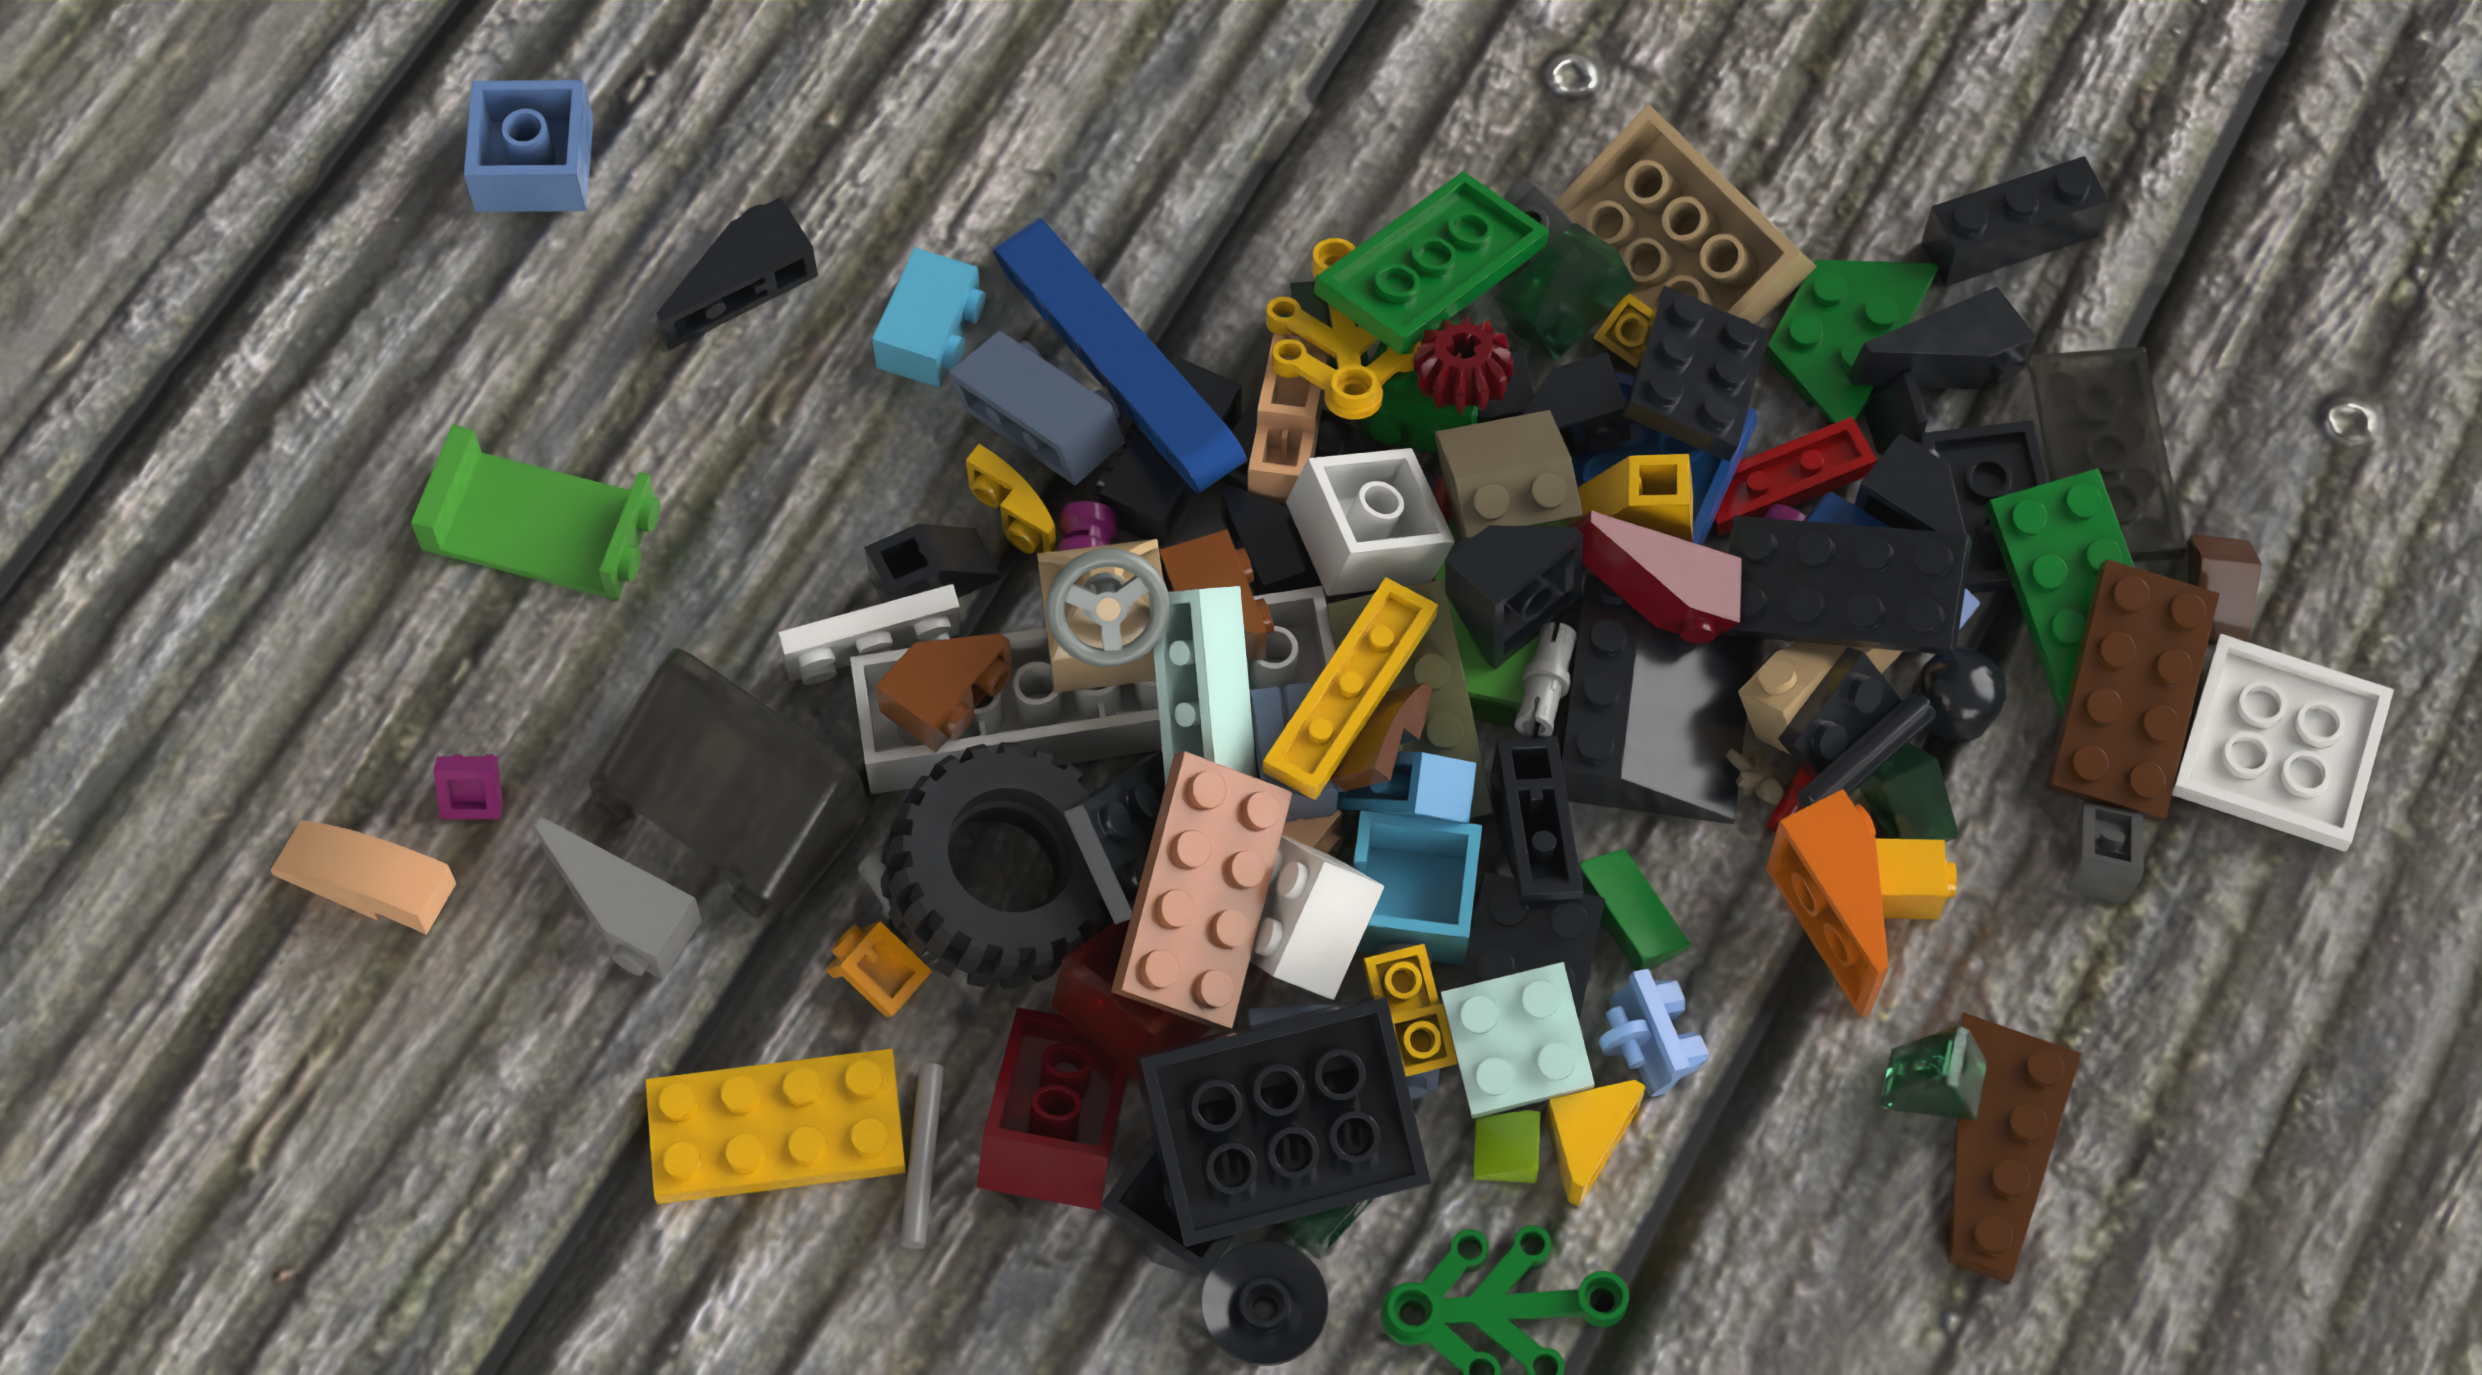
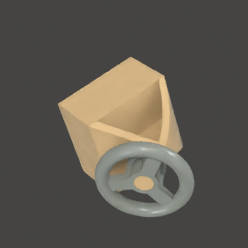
M1157 539L1038 553L1040 587L1054 693L1156 681L1153 647L1162 637L1170 614L1169 593L1163 580ZM1148 594L1150 595V598H1151V615H1150L1149 596H1148Z

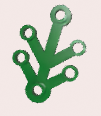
M1528 1225L1516 1233L1511 1250L1469 1297L1444 1298L1464 1272H1475L1481 1269L1487 1260L1489 1246L1485 1236L1476 1230L1466 1229L1454 1236L1450 1252L1422 1283H1402L1392 1288L1386 1294L1381 1305L1380 1319L1384 1331L1392 1340L1405 1346L1428 1344L1462 1373L1461 1375H1470L1469 1370L1477 1364L1488 1366L1493 1375H1501V1367L1493 1355L1487 1352L1476 1353L1447 1325L1472 1324L1525 1368V1375H1537L1534 1372L1533 1365L1540 1360L1550 1361L1556 1367L1557 1372L1555 1375H1563L1565 1364L1562 1356L1554 1349L1542 1348L1511 1321L1582 1317L1590 1325L1609 1327L1619 1322L1624 1316L1629 1301V1291L1622 1278L1615 1273L1596 1271L1583 1279L1579 1289L1507 1294L1529 1268L1542 1266L1550 1255L1552 1243L1547 1231L1536 1225ZM1527 1238H1534L1541 1242L1544 1249L1537 1255H1528L1521 1249L1520 1243ZM1471 1242L1479 1247L1481 1254L1477 1258L1469 1260L1460 1256L1457 1248L1462 1243ZM1598 1294L1605 1295L1612 1301L1613 1308L1607 1312H1598L1591 1306L1590 1299ZM1408 1307H1415L1422 1312L1424 1319L1416 1325L1406 1324L1400 1317L1401 1311Z

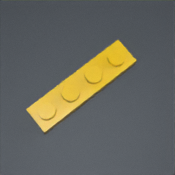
M1385 577L1264 758L1262 772L1316 801L1436 618L1438 604Z

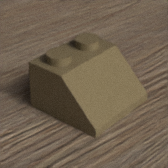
M1550 410L1441 430L1434 433L1457 543L1465 538L1472 539L1489 525L1567 527L1583 516L1571 457Z

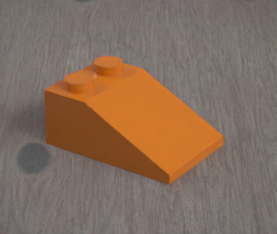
M1844 789L1780 820L1765 869L1857 1014L1862 1018L1872 1012L1889 969L1875 827L1865 808L1860 804L1854 806Z

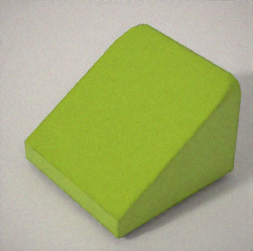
M1525 1110L1476 1118L1473 1180L1536 1183L1539 1169L1540 1111Z

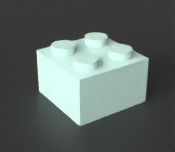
M1564 962L1441 992L1472 1119L1594 1088L1595 1083Z

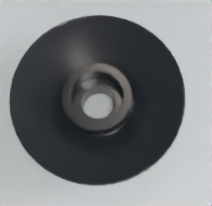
M1274 1241L1250 1242L1227 1252L1218 1260L1207 1275L1201 1295L1202 1317L1212 1340L1230 1357L1254 1366L1281 1365L1303 1355L1321 1335L1328 1315V1291L1324 1278L1317 1266L1296 1248ZM1261 1301H1268L1276 1307L1277 1312L1270 1319H1260L1253 1313V1307Z

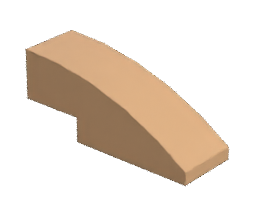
M1296 333L1286 336L1273 334L1257 409V429L1248 467V492L1287 505L1286 500L1308 458H1314L1325 391L1302 376L1295 378L1278 376L1271 366L1272 348L1280 340L1295 339L1305 345L1307 354L1326 365H1329L1330 358L1328 353ZM1284 357L1283 359H1285V360H1294L1295 358H1293V357Z
M300 820L270 870L278 878L377 921L382 915L426 935L456 885L452 872L446 863L377 837L350 829Z

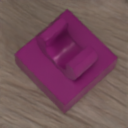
M462 754L437 756L433 771L440 819H500L504 804L498 756L493 754H486V756H462Z

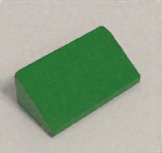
M1625 849L1593 857L1579 863L1583 893L1606 898L1601 921L1635 971L1643 969L1651 971L1691 947L1684 933Z

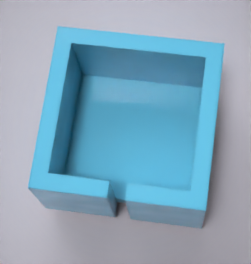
M1360 811L1354 869L1385 887L1356 952L1377 954L1380 948L1391 944H1425V948L1432 954L1433 962L1465 965L1482 825Z

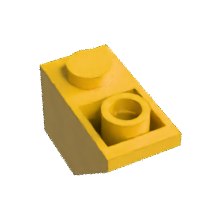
M1689 454L1628 456L1577 488L1583 516L1590 511H1594L1693 542V487Z

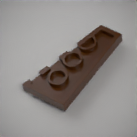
M1963 1012L1959 1020L1958 1031L1960 1049L1956 1077V1094L1958 1096L1953 1147L1955 1166L1951 1193L1949 1263L2009 1284L2014 1277L2082 1053Z

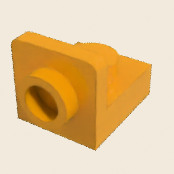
M881 921L867 925L862 929L856 924L851 926L830 949L836 958L825 969L834 979L843 976L886 1018L894 1016L932 973V970Z

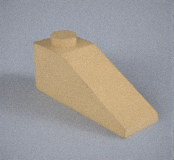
M1798 642L1775 652L1738 691L1756 739L1790 754L1778 740L1779 736L1847 647L1863 651L1881 674L1903 651Z

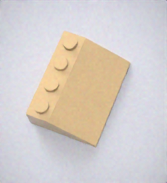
M1649 104L1644 107L1555 201L1585 231L1577 240L1578 246L1576 251L1566 262L1613 309L1627 291L1654 310L1658 296L1664 286H1667L1756 324L1776 309L1817 267Z

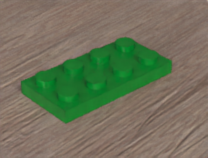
M1462 171L1317 275L1313 293L1395 352L1402 355L1422 340L1425 330H1435L1438 328L1443 318L1449 320L1545 248L1550 230Z
M2099 468L1994 498L1984 505L2061 720L2099 565L2108 559L2135 567Z

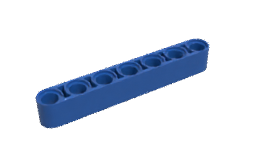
M1036 218L992 248L997 262L1014 286L1195 493H1201L1247 461L1243 448L1227 425L1042 218Z

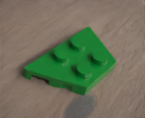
M1815 259L1814 264L1817 267L1803 280L1767 344L1765 357L1782 376L1789 378L1793 382L1795 392L1808 407L1815 404L1831 424L1849 417H1853L1857 423L1877 387L1853 385L1847 378L1863 344L1912 323L1937 277L1940 266L1933 263Z

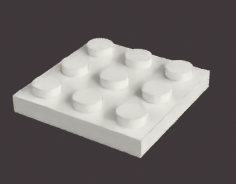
M2220 634L2215 643L2178 767L2172 795L2346 852L2354 837L2394 689Z

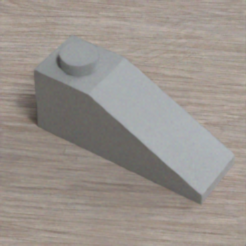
M540 816L534 827L544 852L612 952V959L632 974L642 976L647 971L664 980L702 923L695 897Z

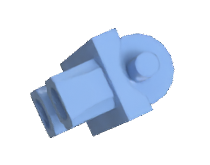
M1649 969L1633 971L1629 975V983L1608 999L1612 1009L1606 1012V1016L1612 1029L1602 1035L1598 1042L1604 1055L1615 1056L1623 1054L1629 1069L1638 1068L1650 1097L1664 1095L1680 1078L1697 1071L1708 1060L1709 1053L1701 1035H1698L1696 1032L1676 1034L1671 1020L1677 1019L1685 1010V998L1678 981H1654Z

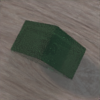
M1909 742L1859 787L1890 839L1945 840V843L1957 838L1959 832L1938 759Z
M1957 1025L1892 1048L1880 1106L1892 1111L1976 1120L1987 1061L1969 1029Z

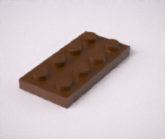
M2108 559L2099 565L2045 785L2046 789L2086 801L2143 813V818L2156 822L2166 819L2220 593Z

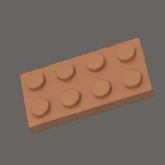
M1186 751L1174 754L1111 992L1218 1030L1232 1029L1293 792Z

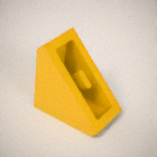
M1631 1080L1549 1099L1545 1122L1567 1200L1578 1208L1639 1110L1646 1087L1644 1084L1637 1080Z

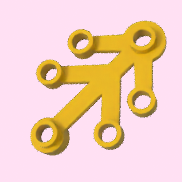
M1329 238L1319 242L1314 247L1312 256V274L1316 279L1317 275L1356 247L1351 242L1340 238ZM1277 297L1272 299L1266 308V326L1272 333L1281 336L1296 333L1336 358L1337 370L1307 354L1305 345L1300 341L1283 339L1278 341L1272 348V370L1283 378L1302 376L1324 390L1325 404L1335 415L1351 420L1364 419L1373 415L1382 404L1383 390L1381 386L1398 371L1410 372L1414 370V354L1417 353V347L1421 346V340L1407 350L1410 354L1400 355L1387 346V351L1367 367L1361 366L1360 356L1379 339L1359 325L1356 327L1355 322L1330 304H1328L1331 327L1303 311L1300 304L1293 298ZM1277 315H1288V316H1290V317H1285V318H1284V317H1279V316H1277ZM1284 357H1293V358H1295V359H1294V360H1285V359H1283V358H1284Z

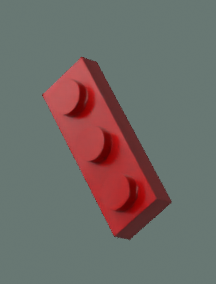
M1853 417L1740 461L1712 524L1717 536L1732 531L1734 516L1763 518L1766 511L1772 505L1780 504L1793 507L1863 479L1876 464L1877 459Z

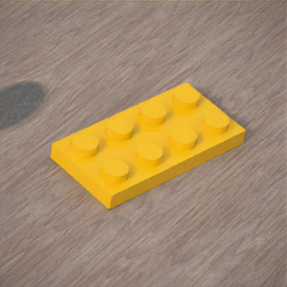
M893 1048L645 1079L653 1191L657 1205L906 1173Z

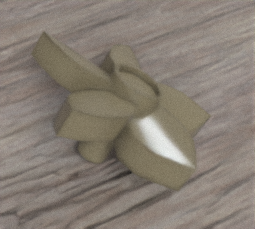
M1732 748L1726 755L1729 761L1742 771L1735 781L1738 786L1742 787L1741 792L1745 796H1751L1755 791L1756 795L1763 801L1773 805L1779 803L1782 799L1783 790L1788 787L1792 779L1782 770L1770 767L1767 764L1762 749L1755 751L1749 760Z

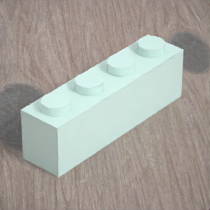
M1240 586L1168 592L1170 599L1168 623L1162 637L1153 647L1165 787L1174 754L1184 751L1257 778ZM1148 594V596H1149L1150 615H1151V598H1150V595Z

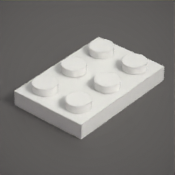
M951 584L778 632L789 682L802 679L805 685L824 682L837 675L836 669L851 665L850 657L905 649L910 648L916 642L950 639V637L959 635L960 606L954 586Z

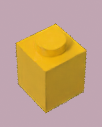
M1876 839L1884 919L1939 920L1947 898H1954L1957 888L1955 862H1946L1945 840Z

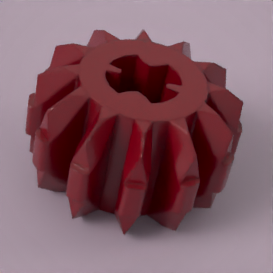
M1467 315L1461 324L1454 325L1443 318L1438 330H1425L1421 346L1417 347V353L1414 354V371L1417 372L1421 396L1433 397L1437 410L1450 404L1455 405L1460 416L1466 406L1473 405L1484 412L1489 399L1503 400L1507 384L1510 383V377L1513 376L1514 362L1513 358H1511L1510 345L1506 334L1494 333L1490 320L1477 326L1472 325Z

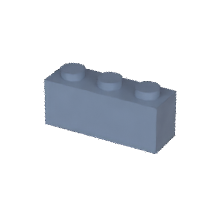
M1000 330L949 372L966 412L1073 485H1077L1125 443L1117 418L1120 416L1119 410L1107 394L1101 390L1092 392L1080 384L1075 375L1065 366L1059 365L1057 368L1045 361L1030 343L1026 341L1018 343Z

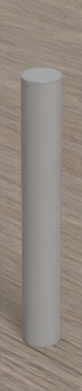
M934 1063L921 1064L918 1073L900 1245L909 1249H922L926 1244L944 1068L941 1065Z

